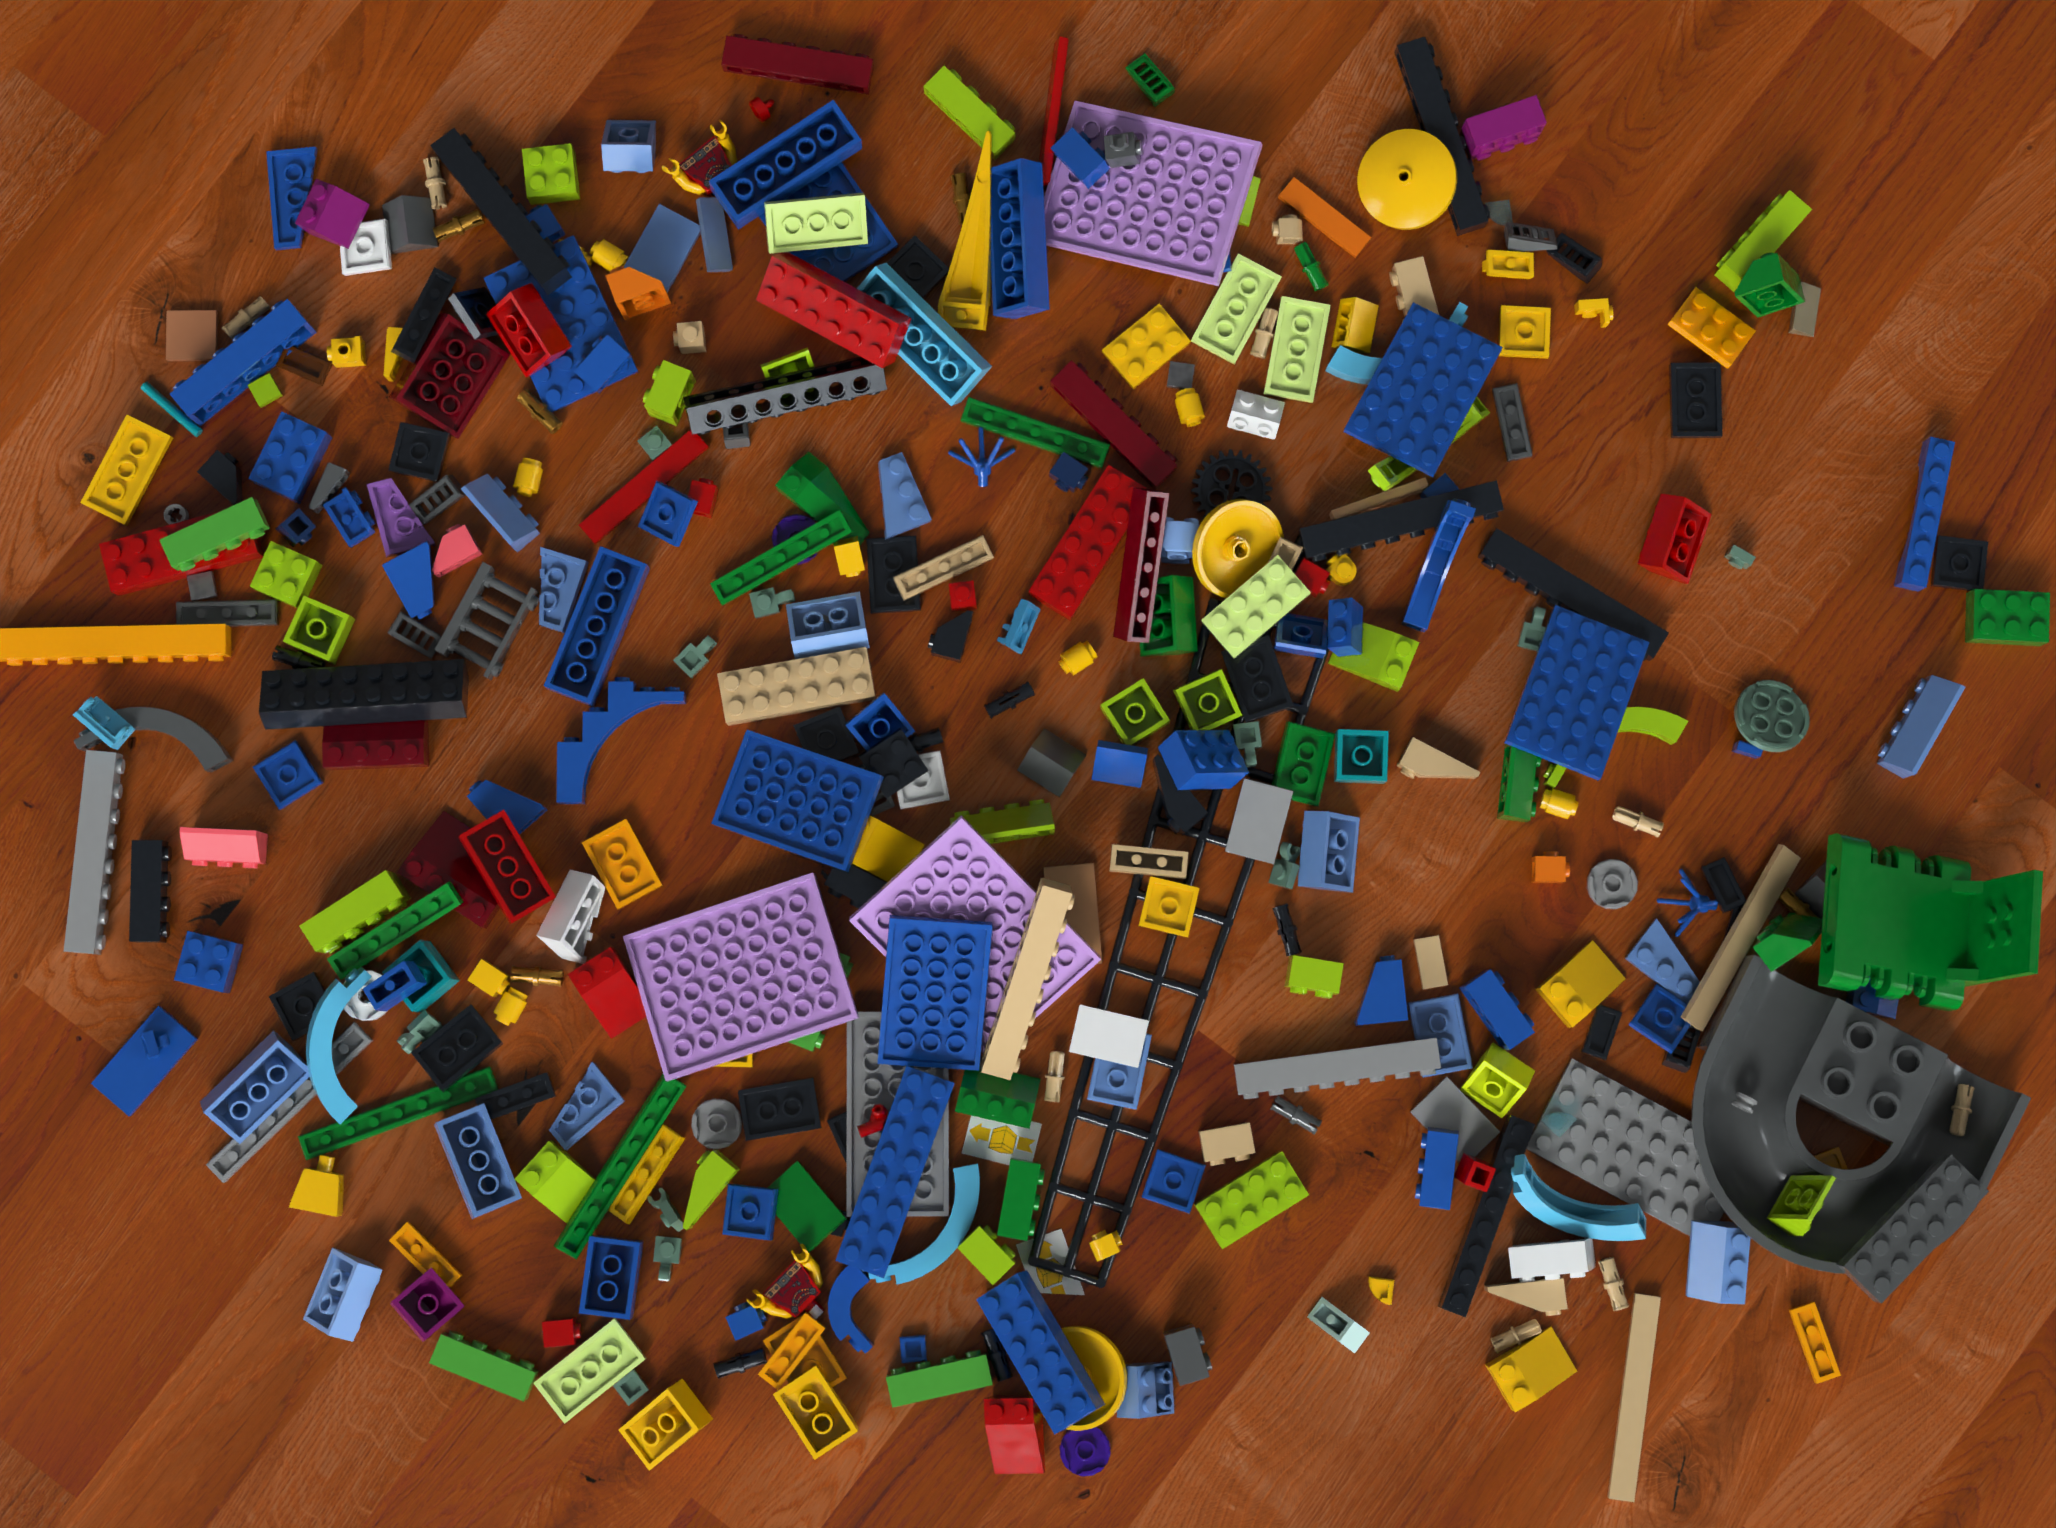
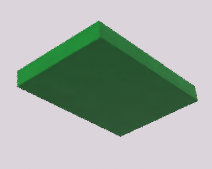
M1286 721L1272 785L1293 790L1291 801L1319 807L1335 733Z
M796 1161L768 1187L778 1189L776 1215L797 1241L805 1245L808 1253L847 1219L800 1161Z

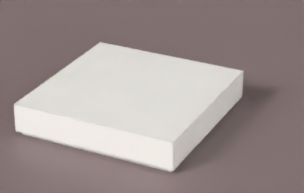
M379 219L361 222L349 249L340 246L343 275L349 276L392 269L388 220Z
M940 750L919 754V757L929 771L897 791L900 810L950 800Z

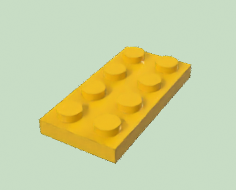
M126 415L80 503L128 526L173 437Z

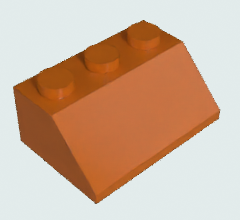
M620 266L610 271L611 274L605 275L615 303L624 320L671 304L662 281L636 269Z

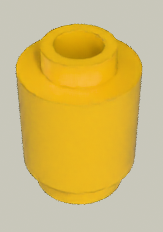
M605 239L601 242L596 241L590 250V254L593 255L591 260L608 271L624 266L628 260V256L624 254L623 250Z
M1194 388L1178 391L1175 394V404L1181 424H1186L1187 427L1199 425L1201 419L1205 417L1199 394L1195 392Z
M523 458L522 463H519L513 484L519 495L531 497L532 494L538 493L543 473L540 461Z
M1086 640L1083 643H1077L1060 654L1062 660L1059 661V664L1066 674L1070 672L1074 676L1094 663L1093 660L1097 658V654Z
M1554 788L1551 790L1545 789L1539 808L1545 809L1544 812L1568 819L1570 815H1575L1579 802L1575 801V795Z
M510 986L508 991H504L493 1011L497 1014L495 1019L507 1026L511 1022L516 1024L527 1004L526 999L528 995Z

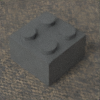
M1190 1323L1163 1332L1180 1386L1210 1377L1208 1371L1212 1370V1365L1207 1352L1202 1353L1201 1345H1204L1205 1342L1199 1327L1195 1328Z

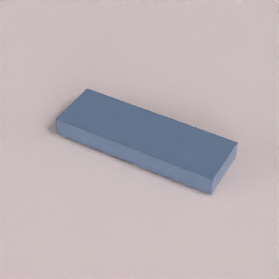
M699 197L696 200L707 272H730L733 270L724 209L716 197Z

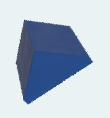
M1290 613L1286 614L1277 622L1274 651L1323 658L1327 650L1328 620Z
M884 692L845 724L865 750H868L899 728L902 729L907 738L915 732Z

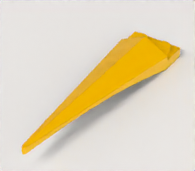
M987 131L965 218L938 303L937 313L953 328L986 331L991 296L992 134L990 131Z

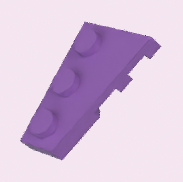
M392 478L367 484L386 557L405 553L426 541H429L431 546H435V542L408 505V502Z

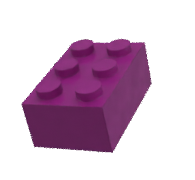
M1537 95L1467 118L1462 126L1460 135H1463L1465 139L1468 158H1471V160L1477 158L1480 161L1490 157L1492 152L1500 150L1501 153L1512 150L1516 144L1523 142L1524 145L1537 141V137L1540 136L1547 122Z

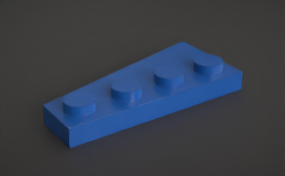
M316 147L266 151L273 239L276 251L297 249L302 246L304 230L296 225L295 222L311 191L318 151Z

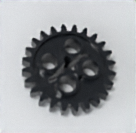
M1232 449L1229 450L1228 456H1224L1223 452L1219 451V459L1210 455V464L1204 461L1201 463L1204 471L1197 469L1195 472L1200 479L1192 480V483L1198 486L1191 489V494L1198 495V497L1193 499L1192 503H1200L1196 512L1204 511V519L1211 510L1218 506L1210 501V496L1213 494L1221 495L1223 503L1227 501L1229 493L1227 489L1230 487L1235 469L1238 470V476L1234 490L1238 492H1234L1232 500L1246 499L1266 506L1263 502H1270L1271 497L1265 493L1271 492L1272 487L1265 486V484L1271 480V477H1263L1267 470L1266 468H1257L1260 460L1254 463L1250 462L1252 454H1249L1246 459L1242 458V450L1239 451L1237 456L1233 455ZM1219 470H1225L1229 478L1225 481H1220L1216 478L1215 473ZM1242 476L1251 477L1253 485L1249 487L1243 486L1240 483V478Z

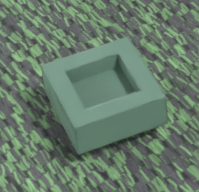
M655 426L637 440L652 461L672 445L658 426Z
M1736 545L1731 546L1724 556L1729 560L1728 563L1737 569H1747L1756 558Z
M635 1369L613 1385L628 1406L650 1389Z

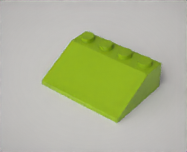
M1044 799L1029 801L1030 806L1020 807L1019 803L1004 805L1005 810L995 811L994 807L979 809V814L970 815L969 811L954 813L955 817L950 818V824H952L962 815L989 844L1053 835L1055 832L1050 803H1044Z

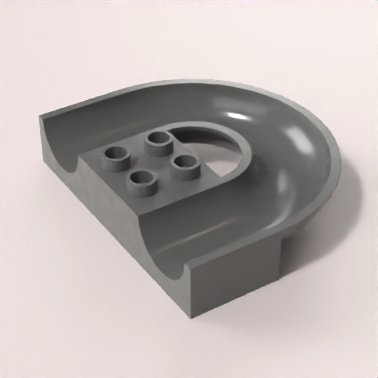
M1749 955L1743 959L1696 1046L1704 1050L1705 1054L1700 1063L1694 1085L1692 1130L1698 1161L1709 1188L1729 1218L1747 1236L1773 1254L1794 1264L1818 1271L1845 1274L1836 1264L1942 1154H1951L1987 1189L2031 1097L1998 1086L1963 1069L1948 1059V1054L1837 997H1831L1807 988L1775 970L1771 972L1760 957ZM1958 1084L1969 1085V1088L1970 1086L1975 1088L1970 1106L1972 1114L1968 1115L1964 1136H1956L1949 1131L1953 1115L1951 1106L1955 1104ZM1737 1092L1745 1094L1758 1102L1757 1105L1752 1107L1754 1110L1752 1114L1731 1104L1732 1101L1737 1099ZM1798 1100L1889 1146V1148L1873 1163L1857 1169H1837L1820 1162L1806 1149L1798 1134L1796 1126ZM1791 1175H1833L1836 1179L1824 1199V1204L1813 1218L1811 1228L1803 1236H1789L1767 1219ZM1977 1205L1957 1224V1226L1937 1246H1939L1941 1243L1947 1240L1955 1231H1957L1964 1224V1222L1971 1215V1213L1974 1211Z

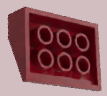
M440 313L414 364L412 362L409 363L389 398L459 439L510 354L486 338L475 340L468 332L466 325L449 314Z
M428 720L324 726L322 739L323 768L327 770L429 767Z
M443 811L410 852L397 873L429 894L451 881L464 901L454 910L481 928L487 929L500 907L458 838L460 834L471 828Z

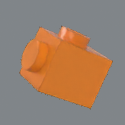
M1547 851L1543 852V856L1532 857L1531 883L1566 882V877L1570 876V864L1566 862V856H1559V852Z

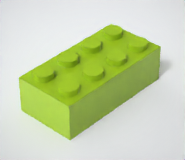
M1790 190L1784 196L1779 194L1766 208L1765 212L1756 219L1718 262L1716 266L1719 270L1714 276L1735 292L1754 260L1760 259L1763 254L1774 253L1812 209Z
M385 870L299 927L315 952H329L333 954L343 947L342 943L348 939L355 940L365 933L363 929L372 924L374 927L386 920L385 915L389 912L394 911L396 913L408 905L406 901L411 899L396 873Z
M1278 1151L1194 1205L1219 1246L1224 1249L1301 1201L1309 1194L1284 1153Z

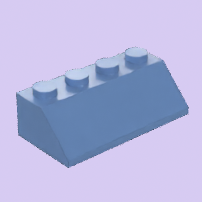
M1930 675L1925 679L1921 678L1914 689L1917 692L1914 699L1908 700L1902 710V713H1904L1900 722L1897 721L1890 731V734L1893 736L1889 743H1884L1878 752L1880 758L1877 764L1903 779L1916 775L1963 693L1965 686L1934 675Z
M273 1030L200 1101L203 1113L241 1144L309 1078L307 1063L288 1042Z
M484 1103L434 1124L471 1219L522 1198Z

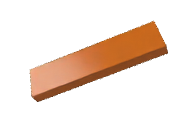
M1295 177L1292 178L1278 196L1281 201L1354 258L1359 255L1372 238Z

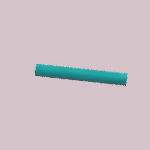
M148 381L142 384L141 389L195 437L202 433L203 430Z

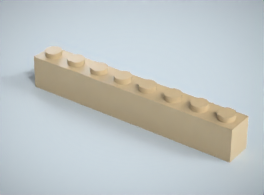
M1045 878L1040 879L980 1062L982 1073L1011 1080L1013 1072H1018L1021 1058H1018L1020 1050H1025L1028 1042L1026 1032L1028 1026L1032 1027L1034 1024L1036 1012L1033 1011L1036 1003L1040 1004L1044 989L1041 987L1043 981L1049 979L1051 973L1049 963L1051 957H1056L1059 933L1063 934L1066 928L1067 919L1064 917L1067 909L1071 910L1074 904L1075 895H1072L1070 885Z

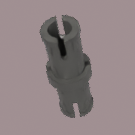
M1278 1095L1274 1101L1283 1106V1108L1273 1103L1270 1110L1289 1119V1123L1293 1125L1296 1123L1315 1135L1318 1129L1309 1123L1311 1122L1320 1127L1322 1120L1303 1111V1107L1299 1105L1296 1107Z

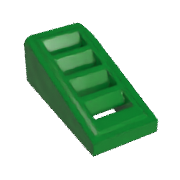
M1145 53L1125 67V70L1154 107L1174 94V86ZM1145 63L1147 65L1140 72H1135V69L1141 64ZM1148 71L1152 72L1150 76L1142 80L1141 76L1146 74ZM1154 78H1157L1158 81L1150 87L1147 85ZM1162 85L1164 88L1155 94L1153 90Z

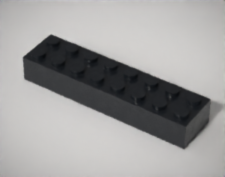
M464 659L262 671L259 715L265 730L467 718L469 675Z

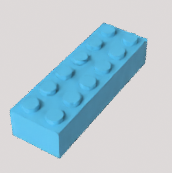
M887 263L875 266L857 287L858 290L912 318L898 355L950 406L961 403L991 369L992 366Z

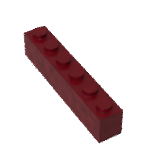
M742 34L726 35L721 63L724 72L867 95L870 92L874 69L873 59L865 54L856 53L855 56L835 49L827 52L821 51L816 46L802 48L796 47V44L791 42L777 44L772 43L771 40L766 38L752 40Z
M1071 360L1050 381V386L1156 490L1176 471V458L1168 450L1163 452L1157 446L1159 444L1158 440L1151 433L1146 435L1140 429L1141 423L1133 415L1128 417L1122 411L1124 409L1123 405L1116 398L1111 400L1105 394V387L1097 380L1093 382L1087 376L1089 372L1081 363L1076 365Z
M1133 487L1113 637L1127 642L1149 643L1169 500V493Z

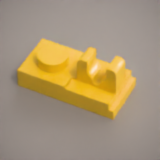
M1486 250V260L1482 262V272H1486L1487 276L1531 279L1534 277V253Z

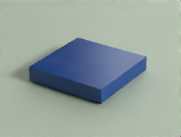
M656 481L638 527L673 546L679 547L698 501L663 482Z
M296 740L253 766V769L279 810H282L323 784L320 776Z
M1098 740L1091 780L1141 788L1148 748Z
M1656 984L1629 1023V1026L1672 1054L1691 1026L1681 1018L1688 1004Z
M1157 1149L1141 1197L1190 1214L1206 1165Z
M728 1183L722 1234L773 1240L778 1189Z

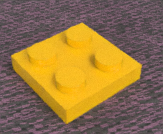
M1501 305L1498 345L1503 348L1499 356L1548 359L1551 308Z
M1150 876L1138 926L1188 938L1200 888Z

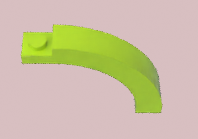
M1476 397L1451 444L1490 414L1478 397ZM1392 456L1380 461L1368 470L1373 483L1384 491L1389 490L1417 471V469Z
M1626 707L1618 732L1648 734L1672 745L1677 742L1688 721L1664 710L1647 707ZM1550 763L1543 774V777L1546 778L1543 785L1550 789L1555 788L1566 768Z

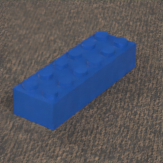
M832 100L709 180L710 189L739 230L765 213L764 202L785 200L862 149V140L836 102Z
M1020 158L991 168V281L993 316L1017 319L1050 310L1041 162Z
M288 299L277 302L271 308L272 311L268 315L257 318L248 331L236 335L232 340V344L227 348H221L216 351L212 356V360L206 365H199L194 369L191 377L187 380L179 381L173 387L170 395L186 415L199 426H202L249 388L248 384L261 378L274 368L283 349H288L292 346L298 348L317 333Z
M600 546L544 683L545 688L595 707L650 571L647 564Z
M1027 1270L1016 1273L976 1299L1054 1435L1105 1405Z

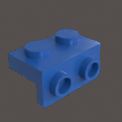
M347 487L341 489L343 493L326 502L323 506L347 545L352 548L376 533L373 525L376 523L368 511L364 513L361 509L360 504L363 502L355 490L351 492Z

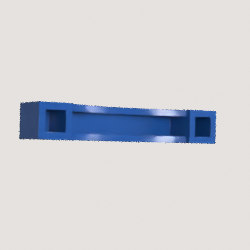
M1929 437L1922 442L1918 462L1919 477L1915 506L1905 548L1898 563L1894 587L1917 592L1927 587L1955 442Z

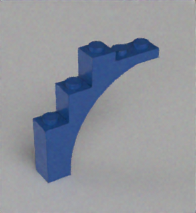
M1455 498L1445 503L1436 532L1432 536L1423 565L1419 569L1401 625L1421 632H1425L1428 629L1457 548L1469 522L1473 519L1476 508L1470 507L1471 503Z
M615 677V681H608V712H605L603 707H590L589 712H583L582 742H579L577 737H565L564 742H557L556 802L559 804H585L588 775L598 751L607 738L625 721L648 708L660 704H686V693L680 691L679 687H665V691H655L654 687H640V691H636V683L630 681L629 677Z

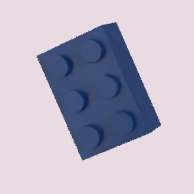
M281 411L248 479L265 489L300 504L333 437L326 431Z
M1176 730L1158 746L1178 790L1231 789L1249 773L1244 758L1241 756L1229 730Z
M1491 969L1484 970L1459 987V989L1499 1046L1504 1050H1511L1535 1033L1532 1029L1534 1023L1527 1013L1522 1014L1517 1007L1520 1003L1514 994L1506 992L1502 986L1505 982L1497 971L1493 972Z
M594 1234L589 1236L579 1313L628 1320L633 1318L644 1241Z

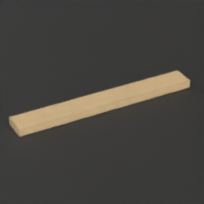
M1778 844L1681 1015L1683 1020L1697 1030L1703 1031L1801 859L1784 845Z
M1634 1293L1607 1496L1609 1499L1628 1502L1635 1501L1661 1297Z

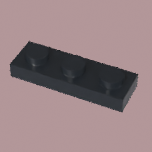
M546 1072L477 1097L475 1101L477 1106L485 1104L489 1117L492 1120L556 1097V1093L549 1073Z

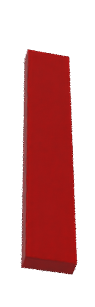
M1061 36L1054 43L1039 162L1042 163L1043 188L1051 180L1054 156L1051 147L1056 141L1069 41L1068 38Z
M690 429L582 521L579 527L596 545L649 500L656 481L668 484L709 449L708 445L698 434L692 435Z

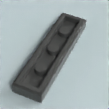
M278 600L176 602V625L227 624L230 627L279 625Z

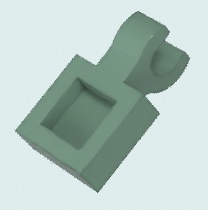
M772 587L749 593L756 619L780 613L779 605L795 601L792 590L776 594L775 589Z
M1534 608L1531 623L1523 622L1517 647L1538 651L1546 627L1542 626L1546 609Z
M708 635L697 647L690 643L673 661L690 678H693L709 662L704 655L711 651L717 643Z
M1259 721L1233 724L1235 744L1238 750H1244L1246 767H1256L1255 748L1262 747Z
M1282 842L1280 846L1281 860H1275L1268 883L1293 889L1300 865L1295 864L1300 854V847Z
M424 1010L407 1026L410 1033L402 1034L397 1042L407 1054H410L420 1042L426 1041L443 1025L429 1012Z
M659 1188L658 1190L661 1193L660 1200L655 1201L649 1195L647 1197L648 1202L653 1207L661 1209L663 1213L660 1215V1218L668 1228L672 1226L680 1232L684 1229V1221L675 1206L670 1202L668 1193L664 1189Z
M656 1236L653 1262H661L658 1280L670 1281L672 1263H680L682 1238Z

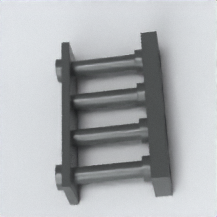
M482 562L438 642L435 651L447 658L450 653L454 654L455 652L485 668L486 671L483 676L492 681L494 676L498 677L504 666L502 661L529 611L535 610L540 598L538 597L539 592L532 587L528 594L495 578V569ZM493 587L521 602L522 605L516 616L483 600L482 594L485 588ZM481 609L509 624L510 627L504 638L471 622L470 616L473 610ZM467 630L497 646L498 649L492 660L459 644L458 638L461 632H466Z

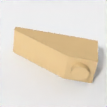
M1414 737L1410 739L1397 764V767L1401 768L1400 772L1412 779L1415 776L1418 778L1475 779L1480 774L1476 769Z
M1562 1277L1555 1280H1545L1543 1278L1535 1279V1281L1531 1282L1517 1281L1484 1285L1485 1291L1545 1312L1546 1316L1560 1315L1561 1310L1568 1309L1564 1278Z

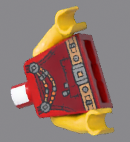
M719 120L722 124V128L719 131H715L713 125H710V130L718 138L713 136L681 163L668 158L673 163L671 170L662 165V170L668 174H673L672 178L685 191L697 195L705 193L709 197L712 196L713 192L710 189L709 180L737 163L736 148L729 134L726 133L727 127L722 120Z
M800 1244L803 1250L802 1253L795 1254L793 1250L791 1251L795 1259L794 1262L762 1294L756 1289L753 1290L757 1298L754 1301L746 1299L753 1308H760L770 1315L787 1319L792 1316L796 1318L803 1310L814 1319H817L825 1311L815 1300L822 1292L823 1279L820 1266L808 1253L804 1244Z

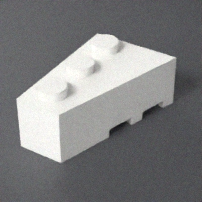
M569 870L536 936L562 959L584 964L587 958L583 956L587 940L591 941L593 933H590L593 917H598L605 886L594 875Z
M1584 1237V1239L1580 1240L1566 1239L1558 1242H1540L1508 1247L1512 1278H1519L1520 1282L1535 1281V1276H1545V1280L1560 1279V1274L1569 1273L1570 1278L1585 1277V1272H1589L1596 1267L1593 1239Z

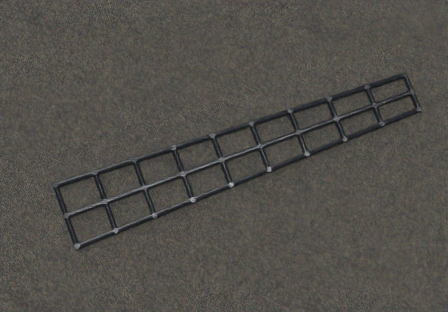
M1211 598L1208 602L1205 616L1223 601ZM1203 623L1197 641L1198 652H1194L1186 684L1207 675L1200 673L1210 631ZM1277 623L1273 625L1268 631H1266L1260 638L1265 637L1267 635H1269V637L1271 638L1273 628H1277ZM1328 648L1323 658L1315 659L1300 704L1292 701L1294 707L1287 709L1296 713L1293 723L1301 725L1304 723L1329 652ZM1227 681L1232 693L1235 694L1232 682ZM1179 707L1173 732L1184 730L1186 719L1181 707ZM1243 714L1234 719L1233 724L1244 723ZM1232 726L1230 733L1233 736L1235 742L1234 730ZM1253 767L1247 768L1249 773L1246 776L1271 783L1272 785L1274 774ZM1157 787L1141 847H1152L1157 826L1172 831L1166 824L1168 819L1160 817L1163 803L1159 787ZM1223 789L1212 790L1206 809L1208 813L1203 818L1201 828L1192 827L1184 834L1197 839L1186 878L1183 882L1185 885L1193 886L1206 842L1226 848L1228 838L1210 833ZM1245 858L1225 916L1195 907L1193 917L1221 925L1200 988L1165 977L1177 935L1167 933L1155 973L1120 963L1137 899L1144 901L1146 891L1140 890L1144 875H1133L1097 1009L1107 1011L1117 972L1152 983L1141 1019L1149 1021L1148 1028L1161 986L1194 996L1196 999L1175 1059L1148 1052L1147 1062L1171 1069L1149 1131L1119 1122L1124 1108L1121 1106H1113L1110 1119L1080 1110L1094 1059L1084 1055L1029 1254L1028 1264L1030 1266L1099 1288L1105 1287L1116 1254L1103 1260L1098 1276L1074 1269L1092 1207L1096 1205L1120 1213L1114 1231L1117 1230L1122 1240L1255 859ZM1077 1119L1106 1128L1087 1192L1060 1184ZM1116 1132L1145 1141L1124 1203L1096 1195ZM1057 1193L1083 1201L1064 1265L1039 1258Z

